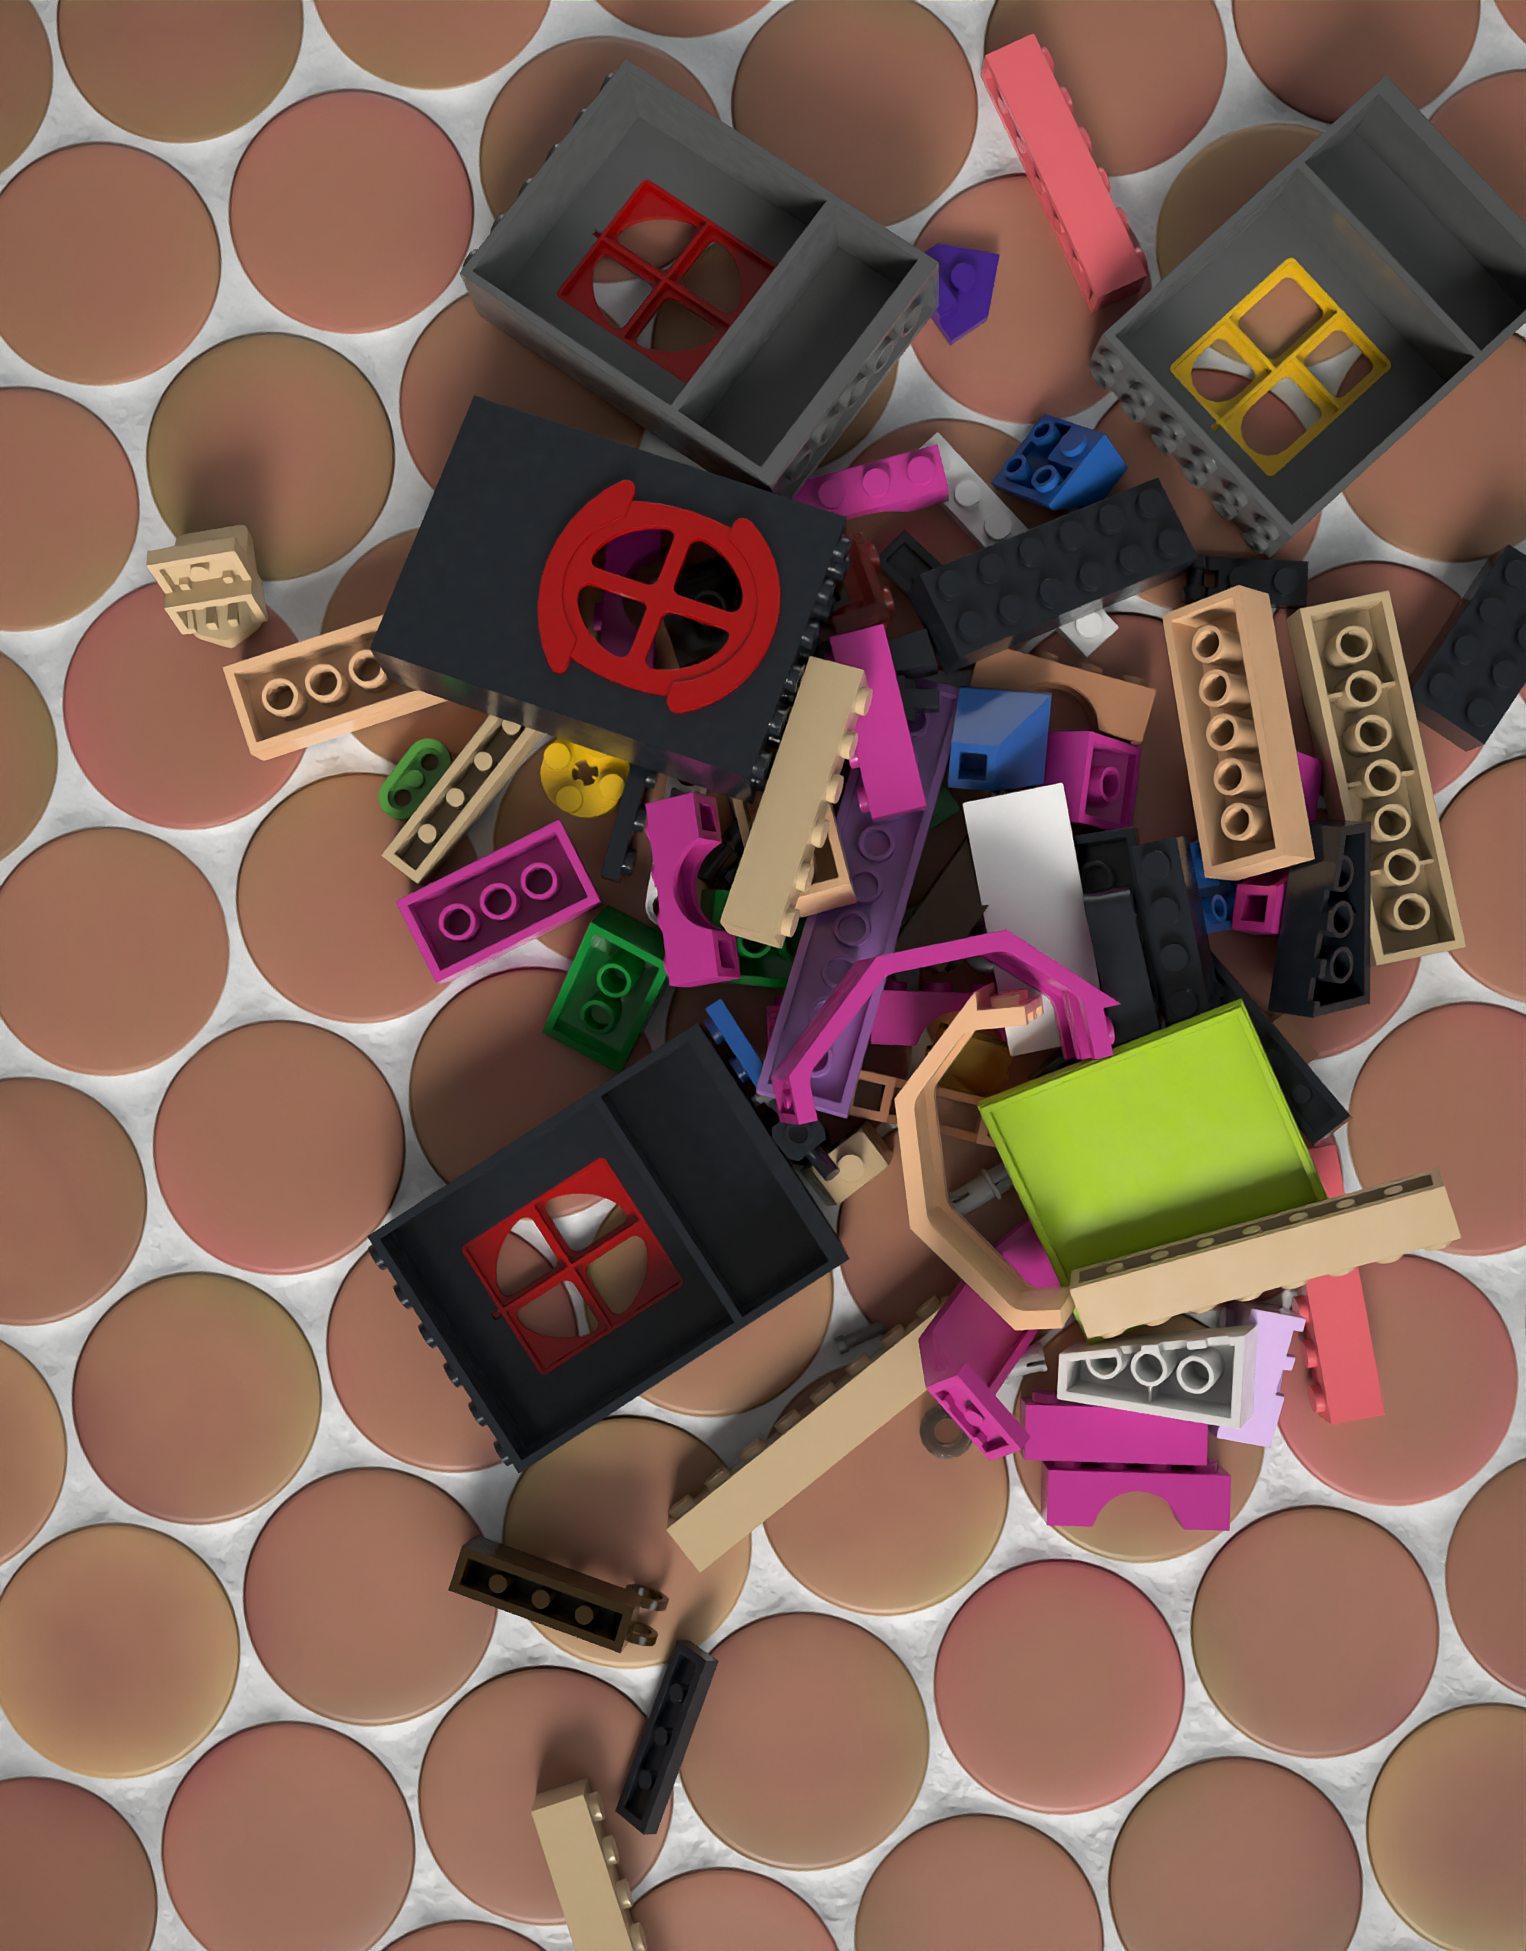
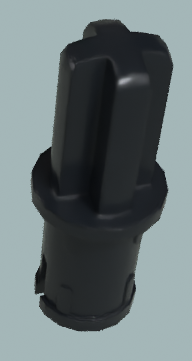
M737 817L726 831L721 834L722 843L706 856L699 869L697 878L711 888L716 886L738 857L742 858L744 846Z

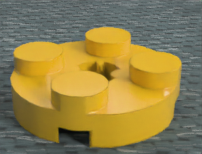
M557 738L545 749L540 772L541 782L549 800L564 813L580 819L599 818L613 811L620 803L630 770V763ZM582 762H587L590 767L597 766L598 777L592 776L595 782L589 786H585L581 779L574 780V770H579L577 765Z

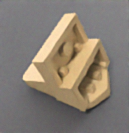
M236 525L183 534L176 539L175 546L147 551L146 566L164 591V609L182 635L193 633L195 637L201 640L233 648L261 627L262 622L268 621L263 582L257 573L253 538L246 526Z

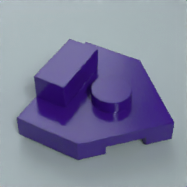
M940 243L924 252L939 262V307L933 313L931 319L950 346L987 321L1000 254Z

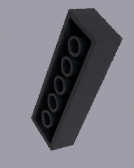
M1157 477L919 574L907 595L923 628L927 629L931 644L945 673L949 674L1179 577L1198 556Z

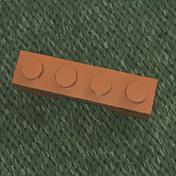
M1016 645L973 664L968 686L1022 691L1058 690L1068 694L1082 706L1088 717L1092 732L1134 746H1138L1143 741L1156 690L1145 687L1146 681L1130 675H1120L1119 679L1102 675L1103 669L1098 666L1077 663L1076 667L1059 663L1060 658L1048 652L1034 651L1033 655L1016 651Z
M861 1070L848 1114L897 1124L894 1098L908 1080ZM936 1087L940 1134L996 1147L977 1107L978 1101L986 1098Z

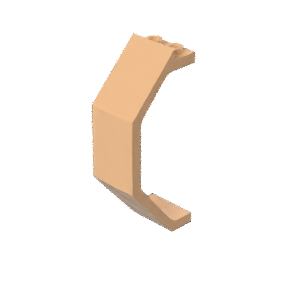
M992 982L974 992L894 1098L910 1229L1014 1330L1063 1328L1076 1307L1069 1290L1070 1286L1037 1287L1027 1282L952 1206L948 1198L936 1101L938 1082L976 1030L1026 1026L1028 1021H1034L1037 1019V1015L1044 1014L1042 995L1028 996V989H1013L1001 991L1000 995L996 996L995 983Z

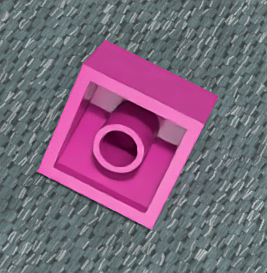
M1048 731L1044 783L1039 785V787L1058 783L1063 784L1071 829L1101 832L1132 827L1142 748L1092 731Z

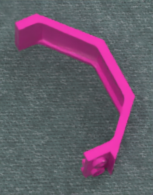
M1008 930L855 961L771 1075L780 1122L800 1125L818 1121L810 1085L811 1073L881 981L892 973L973 956L986 959L1049 999L1054 1009L1064 1060L1091 1057L1092 1059H1098L1113 1055L1111 1044L1115 1040L1114 1028L1109 1017L1105 1016L1103 1008L1119 1005L1120 1003Z
M1029 1216L1025 1217L992 1245L1030 1284L1037 1287L1061 1286ZM962 1279L918 1339L923 1375L927 1390L985 1457L991 1461L1022 1450L1031 1437L996 1397V1393L1039 1329L1014 1330Z

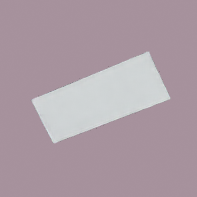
M1058 783L963 803L981 904L989 905L983 913L987 934L1008 930L1100 990L1063 784ZM993 964L999 995L1001 991L1013 989H1028V996L1042 995L1044 1014L1037 1015V1019L1028 1021L1026 1026L1005 1027L1010 1055L1016 1056L1060 1047L1061 1042L1054 1009L1049 999Z

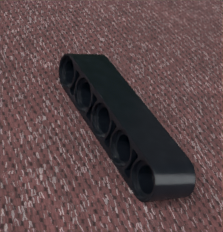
M1130 884L1083 893L1084 909L1102 991L1120 1003L1119 1005L1106 1007L1108 1017L1114 1028V1046L1116 1048L1162 1030Z

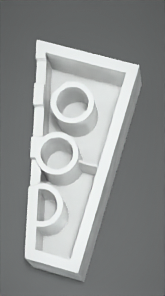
M1258 1324L1112 1338L1092 1345H1088L1087 1341L1075 1342L1059 1354L1057 1399L1240 1429L1253 1415Z

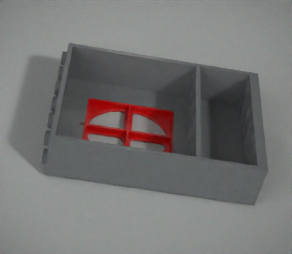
M627 59L624 60L616 72H611L605 78L600 93L589 107H584L580 110L574 120L572 129L561 143L558 142L552 146L547 154L545 164L534 178H529L524 182L518 193L517 200L506 214L503 213L496 218L489 236L479 249H474L469 253L459 273L482 318L710 473L790 499L797 495L939 307L938 261ZM650 220H675L691 224L696 228L695 235L666 270L657 269L618 242L619 235L628 227ZM714 242L720 243L728 251L734 260L740 276V302L731 313L720 311L682 285L684 276L707 246ZM603 258L613 259L652 286L649 295L622 328H614L608 323L595 299L593 287L594 271L598 262ZM669 300L677 302L717 330L714 338L707 344L686 351H657L642 347L637 343L639 335L661 306Z

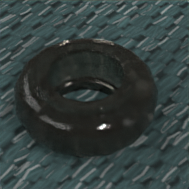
M937 1404L926 1411L921 1419L919 1429L921 1442L929 1453L938 1458L952 1459L960 1457L968 1451L973 1442L962 1429H960L959 1436L953 1442L942 1443L934 1436L936 1424L942 1419H953L940 1404Z

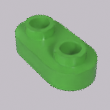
M422 739L414 743L379 790V803L383 811L396 820L408 821L452 765L453 757L449 749L435 739ZM429 756H437L439 761L437 768L432 771L425 770V759ZM402 791H409L412 797L411 802L407 806H399L397 803L398 794Z

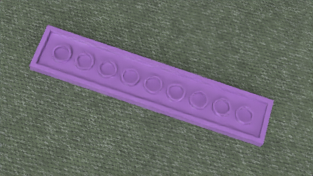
M923 678L915 679L917 680L916 689L940 690L939 713H916V722H908L928 809L874 822L870 812L862 814L856 792L857 786L864 785L860 767L853 768L850 771L836 821L857 903L807 916L757 1084V1094L775 1099L771 1080L772 1073L854 962L891 954L895 951L896 940L901 930L951 753V741L959 695L958 687ZM887 976L881 981L814 1067L811 1073L810 1085L816 1110L847 1118Z

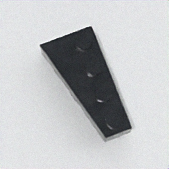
M1334 819L1309 821L1315 859L1291 865L1289 868L1268 1011L1314 1018L1370 1004L1371 822Z

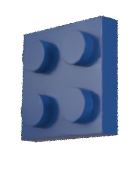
M719 999L705 1008L710 1017L703 1021L717 1044L726 1040L734 1052L735 1056L728 1061L742 1083L751 1079L754 1085L757 1086L764 1063L723 1000Z

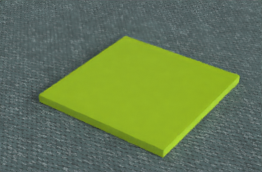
M1242 998L1113 1048L1112 1056L1085 1059L978 1101L977 1107L1061 1286H1070L1071 1270L1329 1199ZM1075 1307L1073 1313L1088 1345L1109 1339L1103 1338L1101 1335L1088 1339ZM1146 1324L1127 1328L1123 1333L1143 1327Z

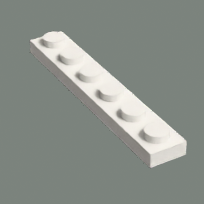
M938 432L920 448L938 444L949 488V501L939 505L980 549L1028 530ZM1101 609L1055 630L1085 660L1119 627Z

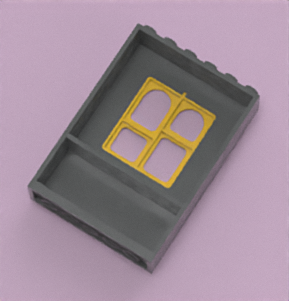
M1385 75L1101 336L1088 363V366L1091 368V376L1102 389L1107 391L1110 389L1122 401V410L1133 422H1141L1151 432V439L1160 452L1166 456L1172 455L1183 467L1182 473L1186 480L1195 488L1199 489L1202 487L1213 499L1212 505L1216 512L1227 521L1232 520L1244 532L1243 539L1254 552L1258 554L1263 553L1269 559L1526 323V224ZM1292 278L1321 308L1322 318L1280 357L1269 359L1240 329L1238 322L1246 312L1281 280ZM1334 331H1342L1372 363V371L1342 398L1334 397L1307 369L1304 362L1306 356ZM1217 340L1227 342L1253 370L1255 375L1254 380L1242 392L1229 401L1223 402L1210 401L1198 394L1193 386L1191 377L1193 364L1196 359ZM1284 378L1291 379L1320 410V419L1283 452L1269 456L1258 454L1247 446L1242 437L1241 424L1243 416L1280 380Z

